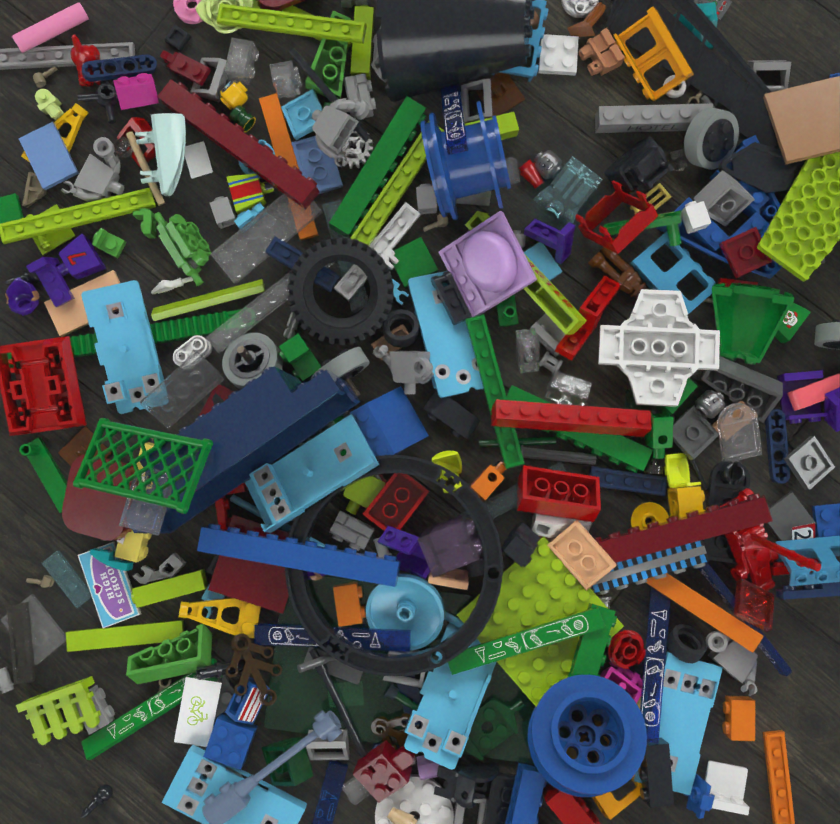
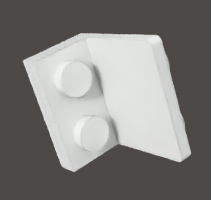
M708 761L705 781L711 785L710 794L715 795L712 808L744 815L749 814L750 807L743 801L748 773L747 768Z

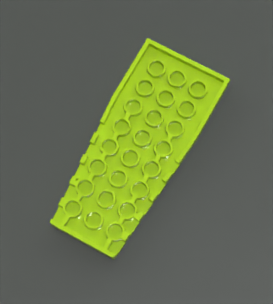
M840 152L805 161L757 246L758 250L803 282L809 279V276L820 266L825 256L840 241Z

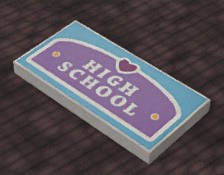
M114 541L98 548L116 551L117 542ZM90 551L78 555L103 628L141 614L140 608H136V604H133L131 599L133 588L127 571L118 570L103 564L94 558Z

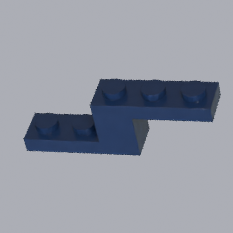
M840 582L802 585V588L783 585V589H776V597L783 600L840 596Z

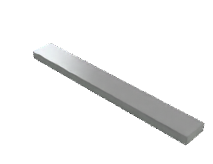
M133 42L86 44L87 46L94 45L97 47L100 53L99 60L135 56V45ZM74 45L34 47L24 53L19 48L0 49V70L76 66L70 55Z

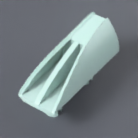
M176 113L152 114L153 130L149 132H135V135L137 137H145L136 140L137 145L155 144L158 168L154 171H140V175L150 176L141 179L142 184L159 182L161 194L171 196L178 184L184 162L186 144L185 116Z

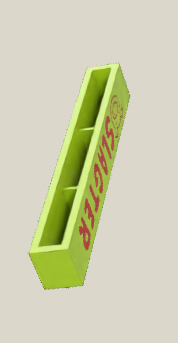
M477 211L465 226L472 230L490 218L487 213ZM526 256L537 281L523 289L565 335H574L587 320Z

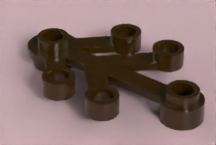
M246 634L236 635L231 641V648L234 654L230 666L225 670L228 678L235 677L238 674L237 666L242 655L245 665L239 683L234 687L235 695L243 696L247 692L246 685L251 673L260 691V703L263 706L273 705L276 702L277 695L275 691L267 688L258 669L269 672L273 677H277L282 673V667L279 664L272 665L254 659L250 651L261 654L263 659H269L273 656V649L269 646L263 647L251 643L250 638ZM238 641H243L244 647L240 648L237 644ZM265 649L270 651L269 656L264 655ZM274 667L279 669L278 674L273 673ZM229 668H233L235 670L234 675L229 674ZM238 686H242L244 688L243 693H238ZM266 694L270 696L269 702L264 700Z
M404 713L400 717L390 720L379 716L372 721L371 730L375 735L381 736L383 742L387 740L397 750L398 747L392 743L390 736L395 737L399 746L402 747L408 734L404 732L405 729L398 730L393 727L401 725L405 728L407 722L403 721V719L409 720L410 714ZM421 722L418 725H415L417 729L421 727ZM432 740L429 743L431 747L436 745V740ZM415 755L413 764H412L411 766H413V765L415 764L416 755Z

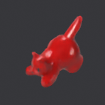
M72 35L74 47L71 49L70 55L77 67L79 84L90 87L95 82L97 85H101L100 81L90 82L82 75V65L85 62L100 59L99 50L94 45H81L78 37ZM88 68L90 75H93L94 71H92V68Z

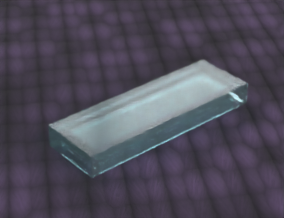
M56 551L42 562V565L76 608L81 607L92 598L89 588L60 551Z

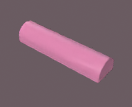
M80 2L12 35V38L20 51L24 53L89 20Z

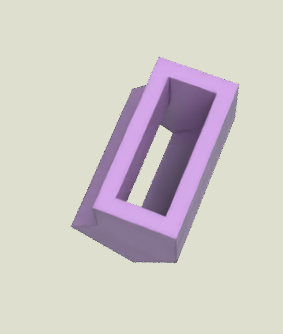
M424 755L416 757L420 780L438 777L437 772L440 764L424 758Z

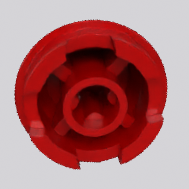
M632 630L618 631L611 638L609 647H606L610 661L615 666L623 669H629L630 666L636 663L639 665L646 654L642 637Z

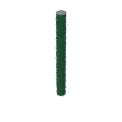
M556 436L518 438L520 446L556 444ZM497 439L479 440V448L499 447Z

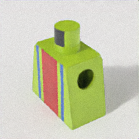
M258 174L227 176L237 214L252 210L259 202L262 206L265 205L264 194L274 192V187L270 183L260 182Z

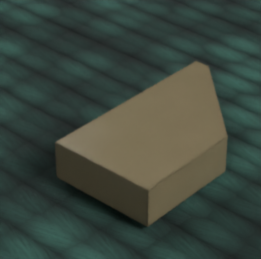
M28 172L22 204L26 208L44 197L47 190L42 188L35 173Z

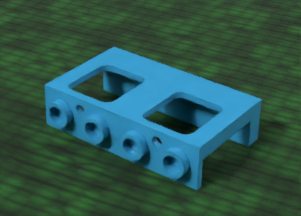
M532 1V7L539 8L540 13L538 28L533 30L532 38H529L528 43L533 47L530 67L518 66L500 72L527 77L528 82H531L532 78L537 75L539 65L536 64V59L540 57L542 50L539 42L540 39H543L545 27H542L543 20H546L548 15L547 1Z
M667 231L629 264L631 267H634L636 272L638 271L642 281L646 283L650 290L680 291L676 286L677 283L691 272L705 287V290L692 301H689L682 294L688 314L712 294V286L716 284L713 278L703 272L702 266L690 258V253L685 248H681L680 245H669ZM664 243L680 260L667 272L661 271L651 259V255Z
M840 536L776 541V544L789 550H794L802 556L817 558L821 564V569L815 571L810 568L800 567L795 561L788 560L787 557L778 554L779 558L776 561H783L790 573V586L840 582V562L835 557L840 556Z

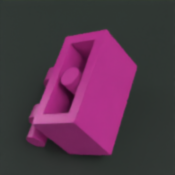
M141 73L136 77L129 78L124 76L113 80L121 110L159 103L152 74Z
M610 661L609 664L611 666L604 669L600 677L609 679L621 686L637 703L644 691L641 688L644 686L645 681L640 678L637 672L617 667Z

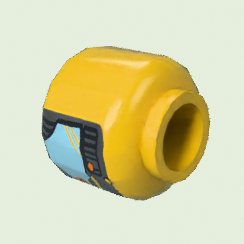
M230 81L220 91L222 96L220 100L230 110L239 105L242 106L248 100V96L245 93L247 88L240 81L238 83Z

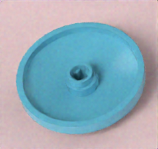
M399 574L395 587L377 584L374 587L366 604V618L373 634L384 644L399 650H416L427 646L439 635L444 623L445 607L439 592L428 581L411 574Z

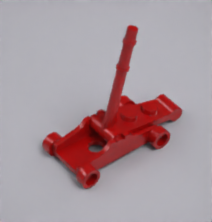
M746 488L739 492V496L734 499H739V502L747 500V496L754 493ZM764 524L725 534L737 563L736 566L731 568V575L736 581L741 582L750 574L753 584L752 590L757 596H761L775 587L769 563L776 561L779 558L778 554L787 557L788 560L800 563L808 569L810 568L815 571L821 569V564L812 558H807L796 553L794 550H789L767 540L768 534L765 532Z

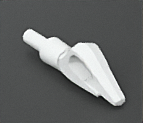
M187 277L184 279L178 278L173 281L162 280L151 293L159 294L184 286V283L193 281L192 277Z

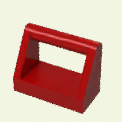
M131 117L118 134L117 139L140 167L134 151L127 140L126 133L132 131L149 132L153 129L144 118ZM154 143L145 144L148 149L143 155L147 163L156 156Z

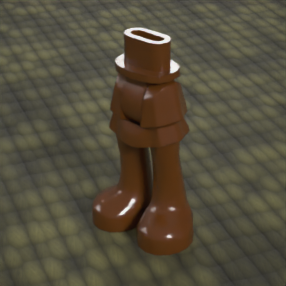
M605 247L588 262L591 267H598L612 280L620 283V290L629 294L631 298L634 296L637 299L641 289L649 290L645 286L646 283H642V279L634 267H631L618 254ZM604 256H605L606 258H608L614 265H616V266L621 270L622 273L619 274V273L605 260Z

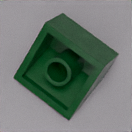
M289 738L261 747L266 765L270 764L303 738ZM306 747L269 774L272 786H297L313 777L312 765L309 761Z

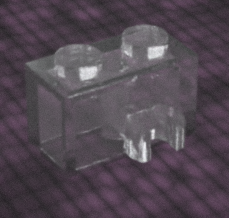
M231 38L224 71L228 81L236 83L240 81L242 84L250 85V81L255 75L254 61L258 60L259 54L254 41Z
M555 370L549 381L545 397L557 401L556 404L584 406L592 383Z

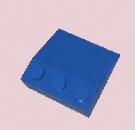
M401 386L350 412L374 456L396 455L429 436Z

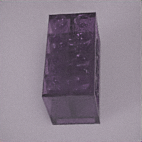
M468 512L426 528L418 538L433 578L479 560L483 550L480 536L477 534L476 526Z

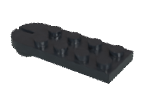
M723 461L713 467L709 477L706 507L716 504L720 507L727 501L738 497L739 492L742 490L750 489V474L744 465L740 462ZM732 467L731 478H730V476H729V469ZM725 534L703 540L709 560L737 564Z

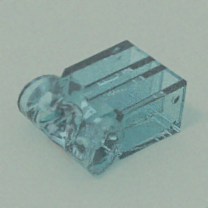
M572 156L552 183L533 200L545 210L554 212L558 220L566 225L568 222L573 224L575 215L599 187L603 179Z

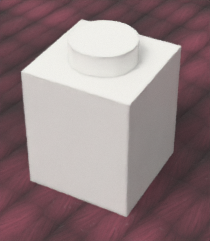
M692 201L685 205V208L682 210V220L687 234L705 229L711 224L704 201L699 203Z

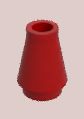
M528 160L518 168L521 172L520 175L533 185L535 189L544 183L535 167V162L533 163L531 160Z

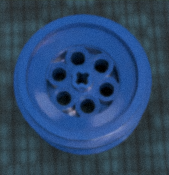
M480 101L476 102L480 118L479 123L459 127V129L455 128V131L454 129L447 130L446 133V131L441 132L434 113L429 114L430 122L421 121V132L427 164L442 217H447V213H451L453 220L458 219L457 199L495 190L499 209H502L503 204L499 189L507 187V190L511 189L496 115L492 116L491 120L485 121Z
M575 675L554 684L540 699L528 725V748L538 772L554 788L572 796L595 797L620 788L636 774L646 752V726L638 705L621 686L609 679L596 675ZM572 712H578L581 715L580 722H575L572 719ZM593 716H598L601 719V726H595L592 723ZM564 727L568 730V738H562L559 735V728ZM585 734L586 741L580 742L581 737L579 735ZM601 736H606L609 739L608 747L600 743ZM568 748L575 749L577 753L575 759L567 755ZM588 752L596 754V763L589 762L587 758Z

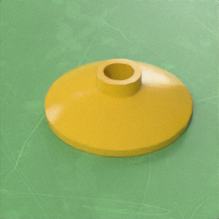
M646 502L636 507L633 511L631 527L639 526L640 529L647 527L645 522L647 518H650L652 522L658 521L659 524L667 522L666 518H669V515L661 505Z

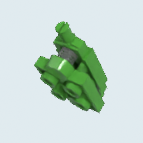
M160 212L155 213L153 217L158 223L156 228L160 233L159 237L178 268H182L186 275L192 277L196 286L203 284L198 273L201 271L200 266L206 264L212 252L207 241L200 235L199 228L193 222H186L181 215L175 214L169 218L168 223Z

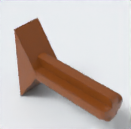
M602 2L597 3L584 21L568 27L570 36H595L592 27L605 12L606 5Z

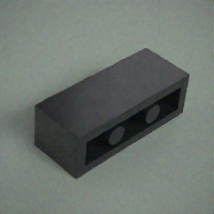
M662 737L647 739L644 759L641 763V768L638 770L639 777L642 780V788H640L641 799L650 808L674 805L669 743Z

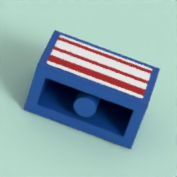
M249 677L246 685L247 692L243 696H237L234 693L225 713L235 722L253 725L262 704L259 700L260 691L254 679ZM238 686V693L244 692V688L242 686Z

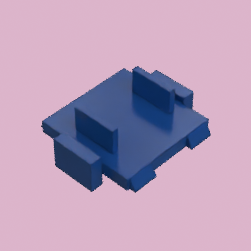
M696 774L691 794L684 795L688 796L686 808L689 811L692 810L696 814L695 816L701 819L704 818L705 810L709 811L712 809L715 795L710 794L711 785Z

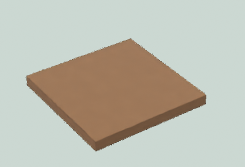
M840 76L764 94L763 99L785 164L840 152Z

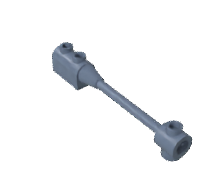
M324 710L320 711L314 717L316 721L313 723V731L255 775H251L239 782H234L232 785L229 781L220 787L219 791L221 793L216 797L213 793L210 794L203 801L205 805L202 807L203 815L209 824H224L244 809L251 799L248 794L259 784V781L316 738L327 739L329 742L335 740L342 733L338 717L332 711L327 713Z

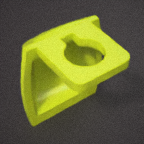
M443 451L432 458L431 462L445 467L457 476L462 473V461L458 452ZM442 470V475L439 479L443 478L447 481L448 478L444 476L446 473L444 470ZM461 482L459 483V485H455L456 489H454L453 491H457V489L462 486Z
M684 453L665 455L664 471L670 488L701 485V482L690 483L689 464Z

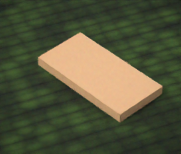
M114 270L71 289L70 291L75 299L60 307H55L51 299L44 302L59 336L63 337L89 325L81 294L84 291L119 284L120 281ZM114 307L112 311L114 313L119 311V309Z

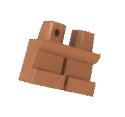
M607 28L600 31V34L594 38H589L586 45L578 53L583 61L591 57L593 62L587 66L591 76L598 73L602 76L620 67L625 59Z

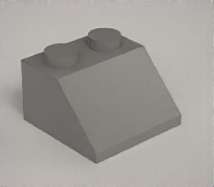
M723 170L694 197L697 203L704 201L709 217L724 226L728 225L755 200L735 178Z

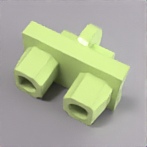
M40 89L36 92L35 100L38 103L37 107L43 113L49 114L55 120L64 114L59 107L62 103L48 90Z

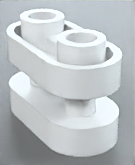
M200 335L193 336L174 351L173 361L184 369H192L211 354L212 344Z

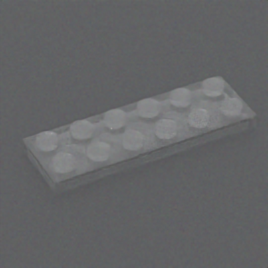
M282 194L214 250L211 256L233 283L236 284L269 257L265 251L275 236L287 242L323 212L314 201L305 210Z

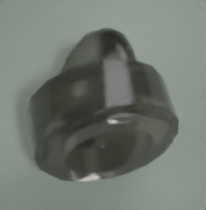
M121 137L114 144V152L121 158H128L134 152L126 137ZM129 147L128 152L123 154V152Z
M652 457L650 466H646L643 473L662 475L663 467L657 466V459Z

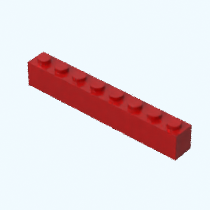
M496 399L491 408V426L639 437H644L652 430L651 411L498 399Z

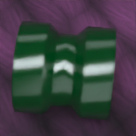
M240 105L234 108L229 116L233 124L237 123L245 130L244 133L248 132L256 121V118L252 114H247L246 110Z

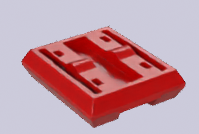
M70 336L0 346V392L9 436L87 425ZM7 353H11L12 359L8 360ZM59 354L60 363H56L55 355ZM17 361H20V369H17ZM9 364H13L14 368H10ZM11 373H15L16 380L12 381ZM16 400H21V407H17ZM65 402H68L70 410L65 409ZM25 408L29 409V411H30V415H29V416L26 415V410H25Z

